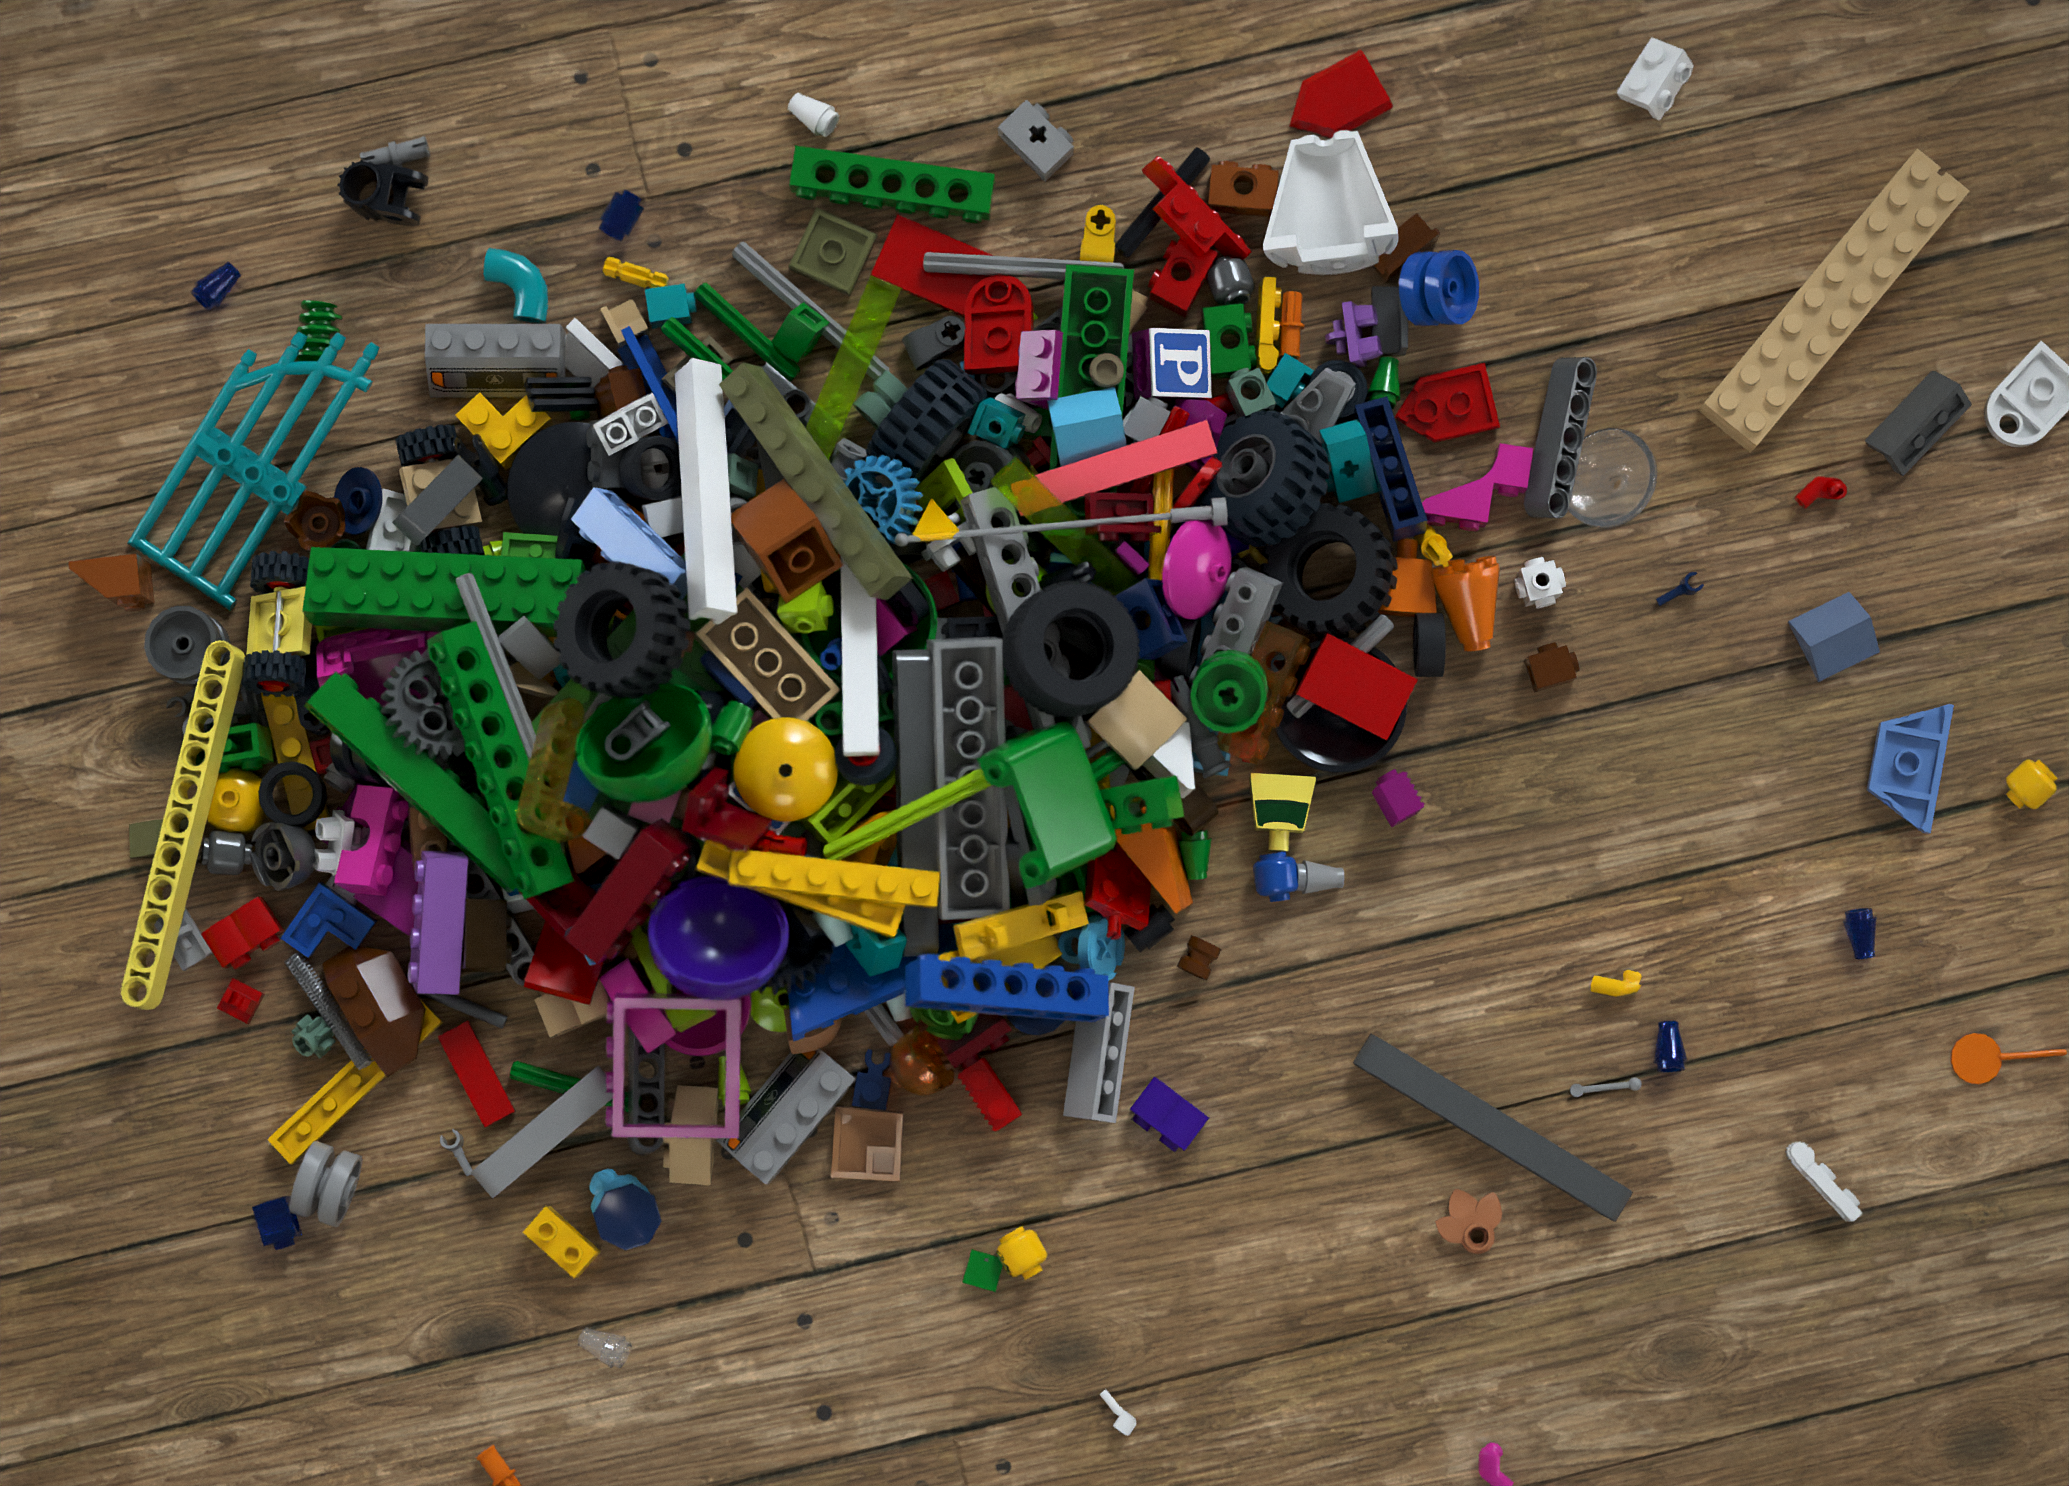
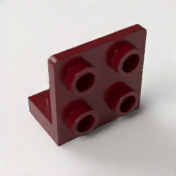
M715 767L689 793L682 831L691 833L701 840H711L726 845L732 851L747 852L771 827L772 819L726 803L725 801L729 794V785H726L728 771Z

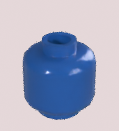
M1286 851L1260 855V861L1253 865L1257 893L1261 896H1269L1270 902L1289 900V892L1298 889V872L1295 859L1286 856Z

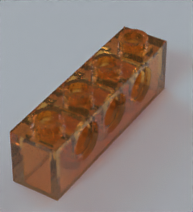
M1266 621L1251 657L1256 659L1264 669L1268 686L1272 690V696L1265 703L1264 711L1258 718V729L1256 732L1247 735L1245 730L1234 733L1219 732L1217 744L1220 750L1255 765L1258 764L1259 759L1263 760L1266 757L1271 744L1268 741L1273 728L1276 729L1279 726L1284 715V710L1281 709L1286 696L1290 697L1296 688L1298 679L1295 678L1299 665L1303 666L1310 655L1311 647L1308 646L1310 639ZM1283 654L1285 665L1280 671L1274 672L1271 668V661L1276 655Z

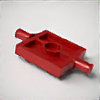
M1116 841L1114 850H1110L1104 855L1088 862L1084 905L1098 911L1107 918L1108 928L1106 936L1107 938L1111 937V940L1121 938V924L1129 925L1139 931L1145 928L1149 920L1151 882Z

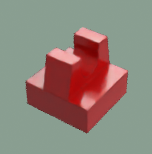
M232 978L217 1009L249 1024L265 994Z

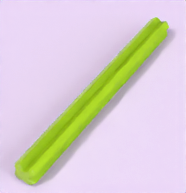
M980 768L825 845L823 849L824 856L828 860L840 861L991 786V784L986 781Z

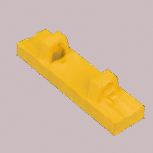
M1073 890L1053 896L1042 905L1029 906V904L953 927L960 957L974 959L1089 924L1083 893L1081 890ZM1046 910L1050 911L1053 925H1049Z

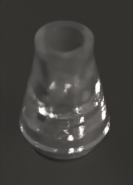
M588 1327L583 1329L578 1340V1346L587 1350L610 1368L613 1366L621 1368L625 1364L632 1347V1343L626 1341L625 1336L593 1330Z

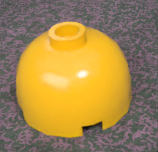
M240 767L230 768L227 773H219L207 821L217 830L241 832L243 835L256 830L266 818L259 802L258 793L262 778L253 771H243Z

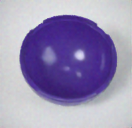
M711 875L699 876L679 883L678 888L659 899L650 917L648 940L652 957L658 969L676 988L696 998L727 1001L746 996L758 990L773 977L780 967L787 950L789 938L788 923L785 913L776 899L745 887L727 885L728 881Z

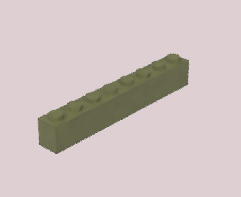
M744 362L739 365L719 386L793 490L817 516L832 545L867 594L872 598L888 600L908 583L912 576L763 368Z

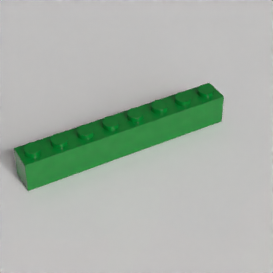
M335 672L306 702L304 707L507 893L512 892L516 888L514 882L515 874L510 861L502 851V840L498 829L493 825L489 812L485 809L487 803L473 791L468 794L459 785L462 781L449 768L443 771L434 762L436 757L429 759L428 749H424L419 755H416V745L414 743L404 748L403 745L406 737L404 735L397 738L393 737L398 728L396 725L386 726L385 723L388 719L381 712L383 707L371 697L366 700L357 691L359 689L358 684L347 674L344 673L340 676ZM531 852V860L537 865V858Z

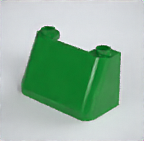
M1061 722L1015 735L977 758L986 781L992 786L999 788L1013 785L1036 846L1035 850H1031L1023 855L1019 862L1020 874L1026 889L1042 885L1104 855L1114 847L1116 843L1114 827L1080 736L1071 724Z

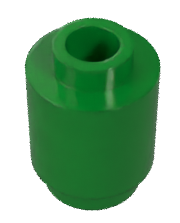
M729 701L727 706L721 708L712 726L711 747L724 755L739 752L753 724L751 719L754 714L753 711L740 702Z

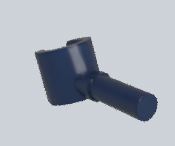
M1691 572L1683 577L1680 585L1656 599L1658 605L1661 606L1683 594L1691 596L1700 591L1704 584L1697 588H1692L1688 584V579L1698 573Z

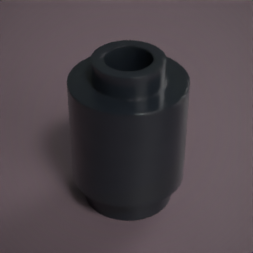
M1152 903L1149 906L1148 925L1141 931L1129 926L1123 932L1141 953L1146 948L1150 950L1174 930L1170 924L1175 919L1163 904L1156 908Z

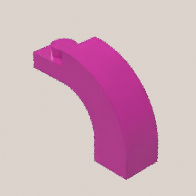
M628 958L599 977L613 1002L615 993L651 994L643 980V975L635 965H632ZM625 1008V1021L648 1054L677 1034L662 1009Z

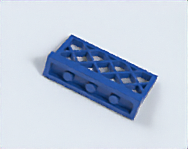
M628 326L621 330L627 344L618 348L617 351L629 370L640 368L646 395L651 392L654 394L666 417L668 424L658 429L661 436L675 438L676 443L679 445L676 398L660 382L667 372L648 335L646 334L636 339L631 327Z

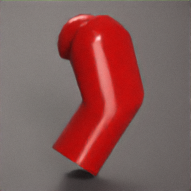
M1817 476L1794 498L1801 507L1806 509L1817 498L1836 500L1844 498L1847 494V487L1838 478Z

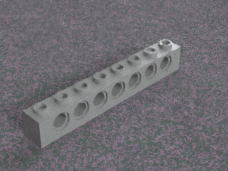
M1007 484L969 494L960 501L969 530L993 528L991 517L999 518L1003 523V527L1024 526L1023 524L1020 525L1016 514L1018 511L1017 499L1013 492H1009ZM1027 532L972 537L1002 633H1004L1007 622H1009L1011 615L1014 614L1013 612L1019 605L1041 590L1037 579L1039 568L1035 558L1030 557L1026 545L1029 541ZM1002 549L1009 550L1014 557L1013 565L1003 561L1001 557ZM1013 582H1018L1023 586V597H1018L1013 593ZM1052 622L1047 626L1044 635L1045 655L1055 671L1069 679L1068 675L1071 673L1070 664L1067 657L1061 654L1058 645L1060 641L1057 625ZM1025 702L1033 730L1055 724L1053 714L1048 715L1044 711L1040 712L1038 708H1033L1030 706V703ZM1082 716L1065 717L1066 723L1071 724L1077 730L1084 749L1091 747V730L1088 723L1083 721Z

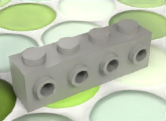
M1249 567L1238 569L1236 573L1232 572L1225 586V591L1228 592L1225 603L1219 604L1213 616V622L1216 623L1212 635H1207L1202 644L1200 653L1204 654L1201 664L1214 653L1231 649L1245 652L1254 658L1283 582ZM1197 665L1190 675L1189 685H1193L1195 673L1199 668ZM1227 687L1225 693L1232 695L1235 689Z
M1108 982L1109 1016L1094 1023L1076 1021L1063 1116L1116 1123L1135 987Z

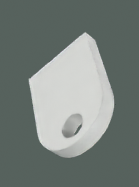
M2040 341L1988 397L1984 409V418L1990 433L2001 443L2012 447L2029 446L2043 438L2069 410V365L2046 344ZM2009 416L2015 420L2017 428L2014 433L2008 434L2001 430L1999 425L2001 417Z

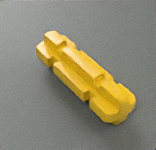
M607 257L603 266V273L606 276L615 279L618 276L621 281L643 288L647 286L657 288L668 285V276L666 274L656 271L651 273L650 269L628 262L622 264L619 259Z

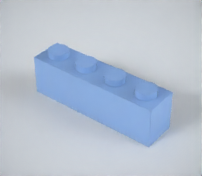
M593 487L571 519L580 528L579 534L587 541L595 543L602 550L600 554L609 562L629 563L664 575L671 584L676 585L681 592V596L678 599L682 600L687 594L686 561L612 490Z

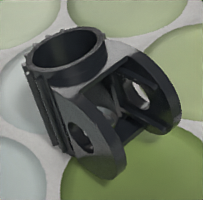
M363 160L357 163L352 162V165L348 168L344 167L345 171L342 175H339L341 180L337 184L340 188L339 195L344 198L343 202L356 213L363 216L366 220L373 219L376 222L383 219L388 223L405 226H418L420 224L421 217L409 211L410 207H405L408 188L424 190V187L428 186V176L400 166L388 164L375 165L371 161L364 162ZM377 181L373 194L369 198L360 201L362 189L368 183ZM392 187L394 192V199L392 204H388L389 195Z

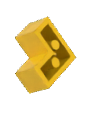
M479 392L455 414L473 436L479 434L492 456L505 470L512 465L518 451L532 436L545 428L555 425L546 412H531L527 395L502 416Z

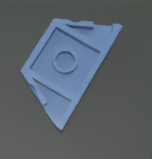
M1952 704L1891 719L1878 725L1867 791L1925 834L1931 833L1954 708Z

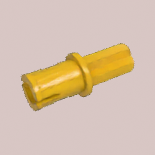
M1427 524L1426 533L1416 535L1414 538L1420 544L1421 553L1425 558L1430 559L1435 566L1441 565L1445 568L1449 566L1448 561L1452 559V554L1447 548V542L1444 537L1436 534L1434 528Z

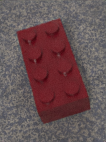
M663 818L643 829L564 939L597 965L607 957L612 960L618 952L622 953L634 938L630 933L638 925L642 926L651 915L653 909L649 906L657 898L660 899L672 886L673 883L668 879H671L677 871L681 872L692 858V855L688 852L694 845V842Z

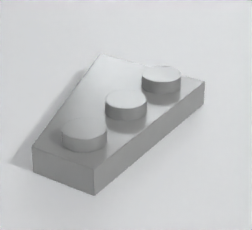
M1325 368L1281 414L1292 418L1321 443L1319 430L1336 425L1356 383L1329 368Z

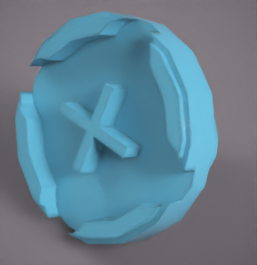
M1095 913L1088 918L1089 924L1084 925L1082 928L1065 931L1059 938L1058 947L1065 961L1079 964L1081 969H1094L1095 974L1108 975L1109 981L1117 974L1114 972L1116 965L1121 966L1124 959V932L1121 928L1120 939L1111 940V937L1107 938L1108 920L1100 913ZM1074 937L1079 940L1078 955L1073 952L1071 947Z

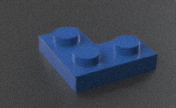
M319 882L280 939L307 958L313 955L328 931L356 950L377 920L323 882Z

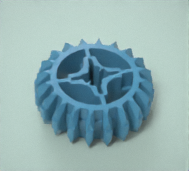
M883 455L879 456V458L868 456L866 457V462L863 460L855 461V469H844L847 480H842L869 517H873L874 521H878L880 527L877 529L887 543L896 544L895 537L897 534L905 533L907 536L911 535L908 525L919 523L913 516L915 512L923 510L921 506L916 505V500L924 495L921 492L914 491L920 482L915 478H910L913 471L907 467L902 468L903 463L900 460L893 459L891 461L890 457ZM884 474L891 480L893 486L890 488L883 487L882 483H878L875 477Z

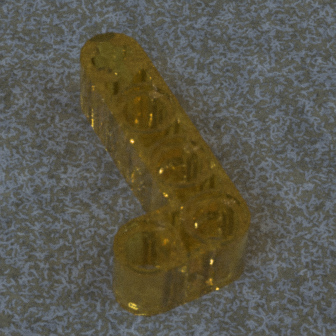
M565 698L552 703L544 708L516 816L518 823L525 830L557 842H567L582 837L590 826L589 815L584 809L563 801L575 757L576 739L582 728L585 715L583 706L574 698ZM552 741L558 747V755H556L552 750ZM543 774L549 778L550 787L544 784ZM535 806L541 811V820L535 815ZM566 818L572 823V831H569L566 827Z

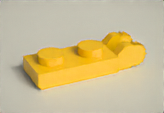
M1264 277L1258 284L1255 339L1257 365H1255V369L1260 368L1263 376L1272 373V370L1277 366V359L1279 357V351L1272 345L1273 341H1278L1280 329L1279 321L1274 320L1275 308H1279L1281 303V288L1276 287V277Z

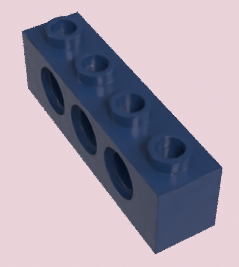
M1388 397L1355 405L1353 419L1359 420L1367 436L1378 490L1377 493L1393 542L1426 533L1428 520Z

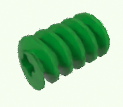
M303 300L301 302V308L307 312L300 314L298 319L305 326L298 327L296 332L300 331L308 337L305 345L300 349L302 352H299L295 361H318L325 348L329 347L330 334L340 333L341 330L332 325V321L342 320L343 316L334 312V308L338 307L337 305L315 300Z

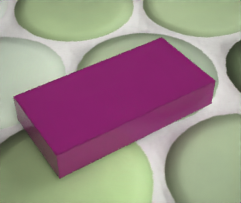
M1125 541L1114 553L1115 557L1136 577H1140L1150 565Z

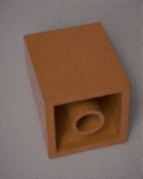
M784 479L731 513V525L737 537L785 603H788L844 566L817 516Z

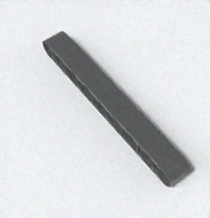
M929 649L893 651L894 743L897 749V761L895 764L896 810L935 791L932 659ZM935 813L896 832L898 868L937 872ZM938 900L935 909L905 905L899 923V929L907 938L902 957L924 954L938 955Z
M1373 1034L1368 1036L1353 1061V1064L1614 1222L1617 1221L1633 1194L1631 1190Z

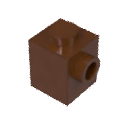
M1556 642L1538 647V654L1528 656L1524 660L1534 693L1572 682L1577 678L1575 672L1580 671L1575 652L1569 653L1567 645L1558 647Z

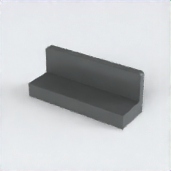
M1931 371L1866 438L1865 442L1870 448L1886 457L1894 472L1904 476L1972 404L1959 383L1936 371Z

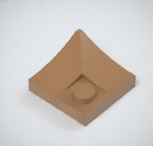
M836 1105L831 1178L899 1182L904 1111Z

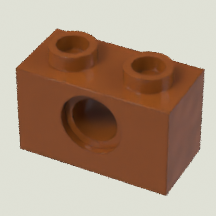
M1220 161L1218 165L1212 164L1208 206L1210 209L1215 210L1217 213L1271 217L1277 194L1279 171L1272 170L1271 166L1265 164H1254L1252 168L1238 167L1239 164L1232 161ZM1240 181H1245L1251 185L1252 191L1242 195L1236 192L1234 185Z

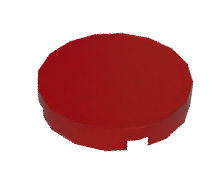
M1212 456L1187 486L1172 509L1192 507L1223 466L1222 462Z

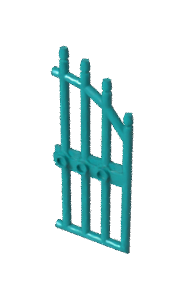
M300 331L293 336L290 346H287L277 363L249 372V367H252L257 353L248 349L242 355L241 362L234 368L127 544L231 611L237 603V599L229 595L231 589L280 510L288 515L298 505L302 492L307 488L299 480L355 389L357 388L363 392H367L370 389L373 381L365 378L364 375L369 369L371 361L378 354L380 347L370 342L365 347L362 357H359L351 371L332 365L338 355V350H341L346 340V337L338 332L332 337L329 347L325 348L318 361H295L299 350L303 348L308 337ZM285 375H309L260 455L245 447L243 443ZM324 376L343 382V385L289 472L285 473L271 464ZM265 382L232 437L215 427L236 391ZM198 456L212 465L213 468L161 550L147 541L146 537L194 459ZM226 474L241 484L191 567L188 568L173 557L222 477ZM253 492L269 504L219 585L216 586L201 575Z

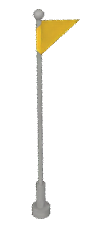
M1223 497L1212 498L1211 506L1170 509V513L960 531L931 498L913 534L907 536L905 533H899L895 537V542L898 546L903 547L910 542L1171 520V523L1212 519L1213 526L1228 524L1226 499Z

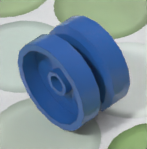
M1460 250L1415 252L1410 255L1402 266L1399 278V297L1407 319L1417 326L1459 325L1469 321L1476 310L1479 299V279L1471 257Z

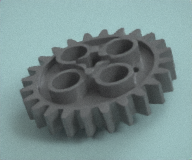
M428 649L423 653V656L418 651H415L410 656V660L404 657L398 663L399 667L395 666L389 672L391 677H388L383 683L389 690H386L380 698L389 703L381 709V712L392 715L385 724L386 726H397L398 729L393 735L394 738L402 735L406 737L403 745L404 748L412 743L416 744V755H419L424 749H428L429 759H433L438 751H440L443 759H447L452 751L458 757L464 752L465 741L460 729L454 723L453 709L448 697L442 691L439 681L440 675L436 664L431 661ZM458 663L459 667L464 670V664ZM409 688L415 689L420 694L421 699L412 697ZM469 690L470 698L476 703L475 694ZM423 720L431 721L435 726V731L428 729ZM484 723L481 724L482 729L485 730L487 726Z

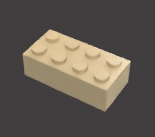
M746 588L736 597L737 613L735 615H731L719 625L713 624V619H711L695 634L694 638L706 652L709 650L754 696L760 707L759 710L770 720L792 717L807 721L831 700L840 689L755 595Z

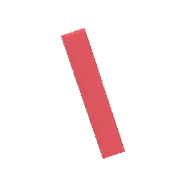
M1205 420L1010 483L1017 499L1019 514L1023 517L1085 497L1084 494L1097 493L1218 453L1208 421Z

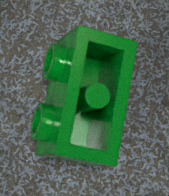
M258 723L230 727L219 773H227L230 768L240 767L243 771H257L263 769V764L274 762L271 731L269 728ZM201 751L197 755V766L204 762L205 751Z

